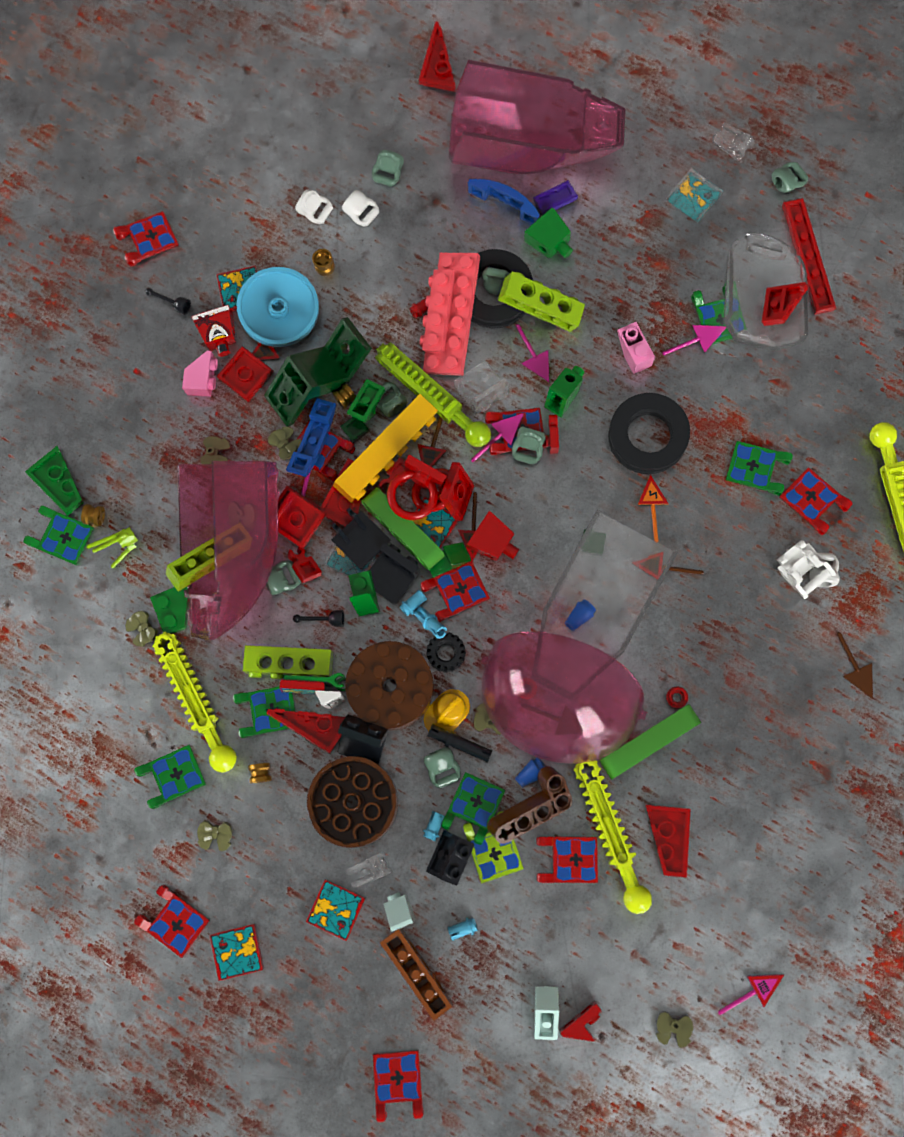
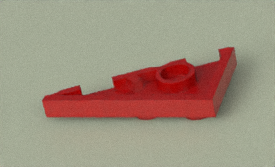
M435 21L420 73L419 85L455 92L456 84L446 44L444 43L442 28L439 22Z
M268 709L266 712L267 715L328 754L332 753L341 739V734H338V730L345 717L332 716V714H317L315 712L285 711L284 709Z

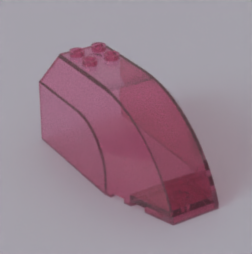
M468 60L454 101L450 128L449 158L451 163L513 174H533L593 161L607 156L624 146L626 108L603 96L599 98L591 94V90L587 88L583 90L573 85L574 82L566 78Z
M212 461V464H177L180 557L214 538L215 570L193 582L184 590L185 598H189L191 609L187 610L191 637L214 640L229 631L251 610L268 582L274 565L278 543L277 501L279 499V491L277 489V478L279 472L276 462Z

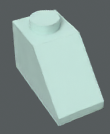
M397 892L387 897L388 902L384 903V908L391 932L407 926L416 920L406 894L401 896L400 892Z
M535 987L534 1039L558 1040V987Z

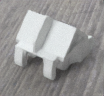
M800 540L792 548L786 549V553L777 559L780 563V566L777 568L782 577L804 599L808 598V594L826 579L836 575L828 562L822 560L814 548L803 540ZM822 567L825 569L804 587L800 586L803 580L802 576L811 568Z

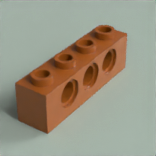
M402 928L395 930L380 942L433 1021L453 1007L452 1000Z

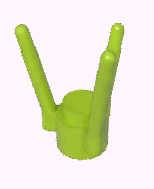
M128 527L118 533L88 544L86 547L89 549L98 546L92 550L93 553H96L116 542H119L122 548L127 546L126 550L112 563L111 568H114L131 550L136 548L134 543L139 540L132 529Z

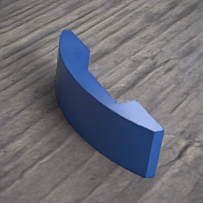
M470 179L468 181V193L484 201L487 200L489 195L520 210V219L531 225L540 218V214L534 205L515 189L492 180Z
M316 398L309 415L311 420L297 452L292 454L286 468L287 472L307 477L319 458L329 434L336 403Z

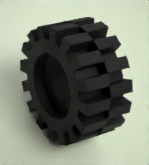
M451 632L446 633L440 639L434 636L429 641V645H427V658L431 666L436 668L437 671H443L444 673H448V671L453 672L464 663L466 656L464 643L459 636L453 635ZM448 644L454 648L455 654L452 659L442 660L439 658L438 649L442 645Z

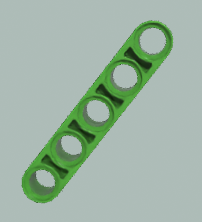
M378 487L361 500L363 506L427 570H430L445 556L442 550L412 520L403 519L392 511L388 504L387 496Z
M688 704L599 762L612 780L702 722L691 705Z

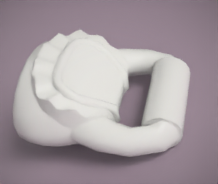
M306 189L298 200L295 209L299 214L306 216L311 222L323 224L331 213L333 206L328 198L319 195L315 191ZM321 202L326 203L324 209L320 213L319 217L316 219L313 216L316 210L320 206Z
M360 190L353 191L342 205L343 211L356 224L363 227L368 226L379 214V207L376 202L367 198ZM368 205L373 206L372 210L361 221L359 219L361 213Z
M817 552L822 560L833 561V565L830 566L836 573L834 577L830 576L818 587L836 586L839 583V561L836 555L833 553ZM822 567L811 568L809 570L810 581L825 569Z

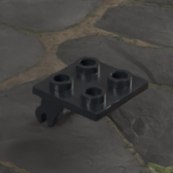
M349 507L346 511L351 516L352 521L342 530L333 522L331 527L337 534L331 541L361 570L380 552L379 548L382 544H388L391 539L362 511L356 514Z

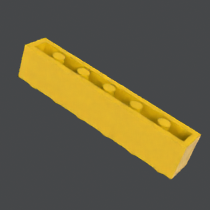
M419 394L334 481L333 486L350 502L354 499L359 501L366 493L364 489L369 484L373 486L381 478L378 474L383 469L388 471L395 463L393 459L397 455L401 457L409 449L407 444L411 440L416 442L423 434L421 430L425 426L429 428L436 421L434 416L438 410Z

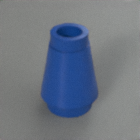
M583 599L576 604L564 623L570 630L575 631L594 617L596 609L590 602Z
M539 757L536 759L532 758L515 779L524 788L538 780L539 771L546 767V765Z

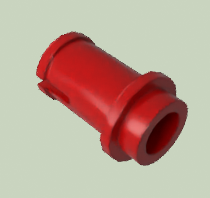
M426 298L417 304H411L412 307L409 308L414 318H421L422 314L428 311Z

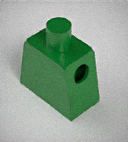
M553 207L524 231V241L547 258L553 257L557 252L564 258H567L573 251L567 244L570 241L571 231Z
M574 366L572 370L565 368L549 388L544 408L562 418L580 390L583 381L582 376L584 375V370L581 367Z

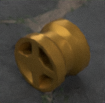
M346 383L342 385L339 391L332 393L343 409H346L348 404L353 402L356 397Z
M85 504L81 512V522L86 525L93 523L95 526L101 527L105 519L104 506L93 507L92 504Z
M270 763L248 766V770L251 772L250 784L272 781L268 771Z

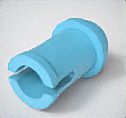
M417 590L408 600L402 601V605L399 607L406 616L413 615V611L426 601L427 598L420 590Z
M432 811L426 830L423 829V832H425L423 837L436 841L437 837H440L438 833L445 816Z
M469 917L463 922L448 927L452 941L470 933L474 935V932L478 931L474 918L469 919Z

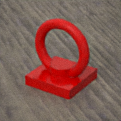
M409 454L405 461V471L395 476L388 486L387 500L390 508L396 515L406 520H419L428 516L437 504L438 491H442L447 475ZM411 479L417 485L429 489V501L420 511L409 512L398 505L395 496L396 489L404 480Z
M452 462L450 470L436 468V470L447 475L440 495L441 501L437 502L432 512L447 508L455 521H463L475 485L460 462ZM415 483L412 488L411 497L414 505L421 510L427 503H424L420 498L422 487Z

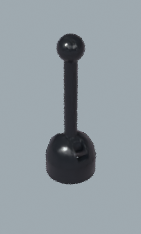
M151 288L145 290L148 296L153 295L174 304V309L178 313L186 315L190 310L191 301L187 298L178 297L173 300L154 292Z
M343 610L332 611L329 616H300L296 614L293 616V621L295 623L300 621H329L332 626L343 627L345 615Z

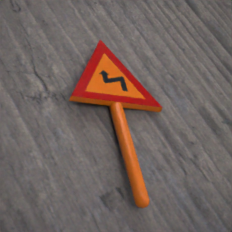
M650 474L638 505H651L654 542L658 543L655 505L669 503Z

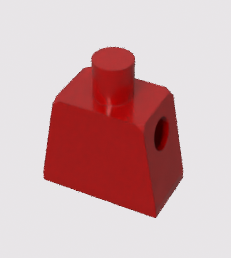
M488 511L466 545L467 549L494 561H497L502 553L513 560L520 550L509 543L514 536V532L491 511Z

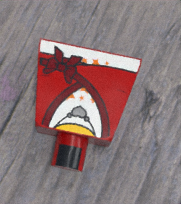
M229 305L191 316L209 351L217 350L219 357L228 356L230 354L228 345L236 343L234 316Z

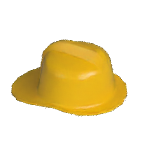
M456 689L446 690L441 693L424 714V725L428 732L432 724L449 732L451 730L454 731L469 713L470 702L465 693Z

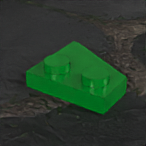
M191 585L179 592L173 587L150 597L163 632L175 634L186 629V613L189 608L188 595Z

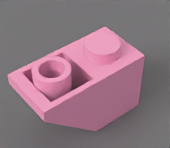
M637 322L618 329L617 333L622 351L633 374L651 367L655 356Z
M206 351L184 369L182 389L187 395L211 397L212 390L215 389L216 385L214 371L218 368V360L212 351Z

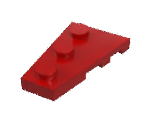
M347 459L338 477L354 462L353 460ZM332 486L320 509L327 513L325 516L327 519L345 528L352 521L351 516L346 510L350 507L353 512L358 514L361 499L359 501L354 499L350 502Z
M646 805L664 876L687 878L691 809Z

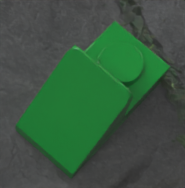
M366 379L349 407L347 414L364 423L369 421L376 415L375 408L385 392V387Z
M463 542L443 546L442 552L445 556L429 571L434 578L472 561Z
M371 570L348 575L353 594L349 599L358 616L380 612Z

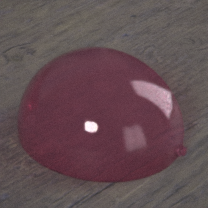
M518 632L504 636L496 641L489 655L482 657L481 664L484 665L482 697L490 720L508 741L535 757L558 763H583L603 758L620 748L630 738L640 719L645 720L647 711L643 710L644 693L635 676L610 655L576 639L546 632Z

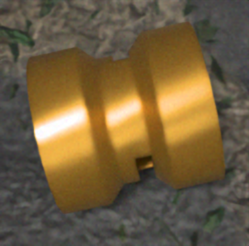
M327 249L316 250L312 256L316 272L321 276L330 275L335 268L332 254Z

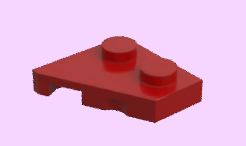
M801 282L767 288L762 315L763 325L769 326L785 323L808 290L807 283Z

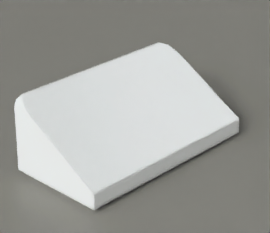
M315 691L321 705L327 709H331L346 701V697L338 691Z

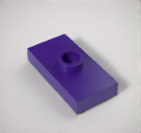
M569 180L533 197V202L543 216L552 207L557 210L577 200L578 195Z

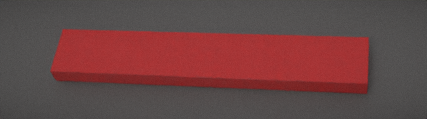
M804 199L784 202L782 207L802 275L808 285L807 291L814 315L834 311L836 305Z

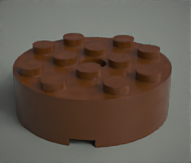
M384 641L368 646L355 657L347 672L345 690L348 702L358 717L363 721L389 729L388 731L407 728L423 717L433 699L434 680L428 663L417 650L401 642ZM389 681L396 683V688L392 692L385 690V685Z
M349 756L328 763L316 774L307 795V811L315 830L328 842L347 848L362 847L379 840L390 829L398 811V793L391 776L380 765L366 758ZM355 795L358 799V805L351 809L347 805V799Z

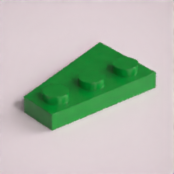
M58 446L25 471L28 477L67 516L84 503Z

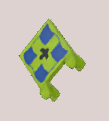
M468 822L463 825L467 841L474 843L471 853L481 883L524 869L514 840L501 844L489 832L486 834L482 845H478L474 842L475 833L472 824Z

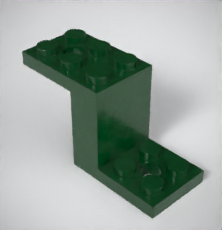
M348 317L342 318L325 346L292 354L286 358L264 397L287 427L291 426L309 399L339 391L345 383L348 385L372 348Z

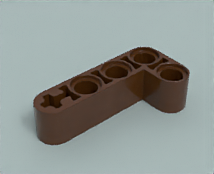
M551 766L543 767L538 773V781L542 791L489 820L487 825L488 831L497 842L501 844L508 843L570 808L572 796L564 777Z

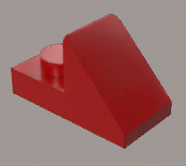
M595 1000L559 1029L562 1037L595 1042L594 1037L585 1027L587 1023L592 1025L601 1017L599 1013L602 1010Z

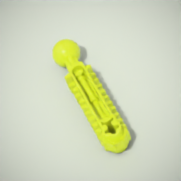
M880 422L871 428L870 441L874 446L880 448L885 465L879 470L904 552V461L898 462L893 446L897 439L896 428L888 422Z
M163 632V634L155 637L156 639L153 644L155 654L161 655L159 662L165 663L162 668L165 671L169 670L166 676L173 678L170 684L176 685L173 691L180 693L177 699L184 701L181 707L187 708L184 712L185 715H191L188 719L189 723H194L191 730L202 733L211 749L209 755L210 766L217 772H227L236 763V753L232 747L223 745L215 729L217 728L216 722L219 718L216 715H211L214 709L208 708L210 705L209 700H204L207 694L204 692L200 693L203 686L196 685L200 680L197 677L193 678L196 672L189 670L192 664L189 662L185 663L188 656L182 655L185 650L182 647L179 648L181 642L177 639L176 635ZM165 642H169L167 646L169 650H171L172 652H169L167 649L164 648L166 646Z
M585 757L578 760L573 769L576 775L575 779L582 782L579 788H585L582 796H588L589 798L585 802L586 805L592 806L588 812L595 813L592 822H598L599 824L595 830L602 831V834L598 837L606 841L602 844V847L608 848L609 850L605 855L612 857L608 864L615 865L616 869L620 871L627 889L623 897L624 905L630 912L642 914L648 911L652 904L651 893L645 886L639 885L632 868V858L636 853H629L628 850L632 847V844H625L628 836L621 834L625 828L618 826V823L622 820L614 816L618 813V810L611 809L615 803L614 801H608L611 793H605L604 791L608 787L607 784L601 783L604 776H598L601 767L598 766L596 760ZM584 765L592 768L590 776L591 779L595 778V780L586 782L589 779L588 775L581 772L584 769Z

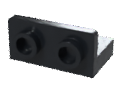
M443 830L426 872L455 886L458 885L473 850L474 843Z

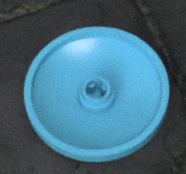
M271 267L253 274L243 284L237 298V313L242 327L254 340L267 346L284 347L301 341L312 331L319 315V302L316 290L304 275L290 268Z

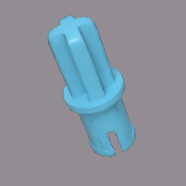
M418 607L414 611L416 618L423 623L424 629L430 630L438 639L446 635L445 631H447V628L438 621L436 615L430 614L423 607Z

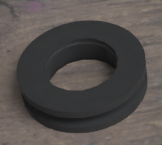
M489 249L478 252L480 262L477 280L482 276L484 269L488 267L507 270L509 274L511 272H519L526 278L533 280L527 264L517 255L501 249ZM521 289L522 293L526 295V292ZM475 295L471 321L486 328H503L520 320L526 312L505 303L494 306L484 304Z
M657 393L637 394L625 400L616 409L609 427V445L615 458L627 469L640 474L661 473L673 467L683 456L690 439L689 420L680 405L671 398ZM651 415L665 422L670 432L669 443L665 448L658 452L649 453L633 446L629 440L628 427L637 417Z

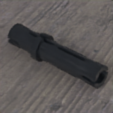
M432 724L427 737L444 743L448 748L451 746L488 763L493 751L456 735L453 730L449 732L435 724Z

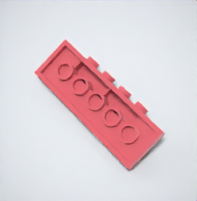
M440 253L438 268L429 277L428 282L431 293L426 297L428 313L423 317L425 334L420 337V346L425 351L423 371L427 374L463 376L480 262V255L478 253Z

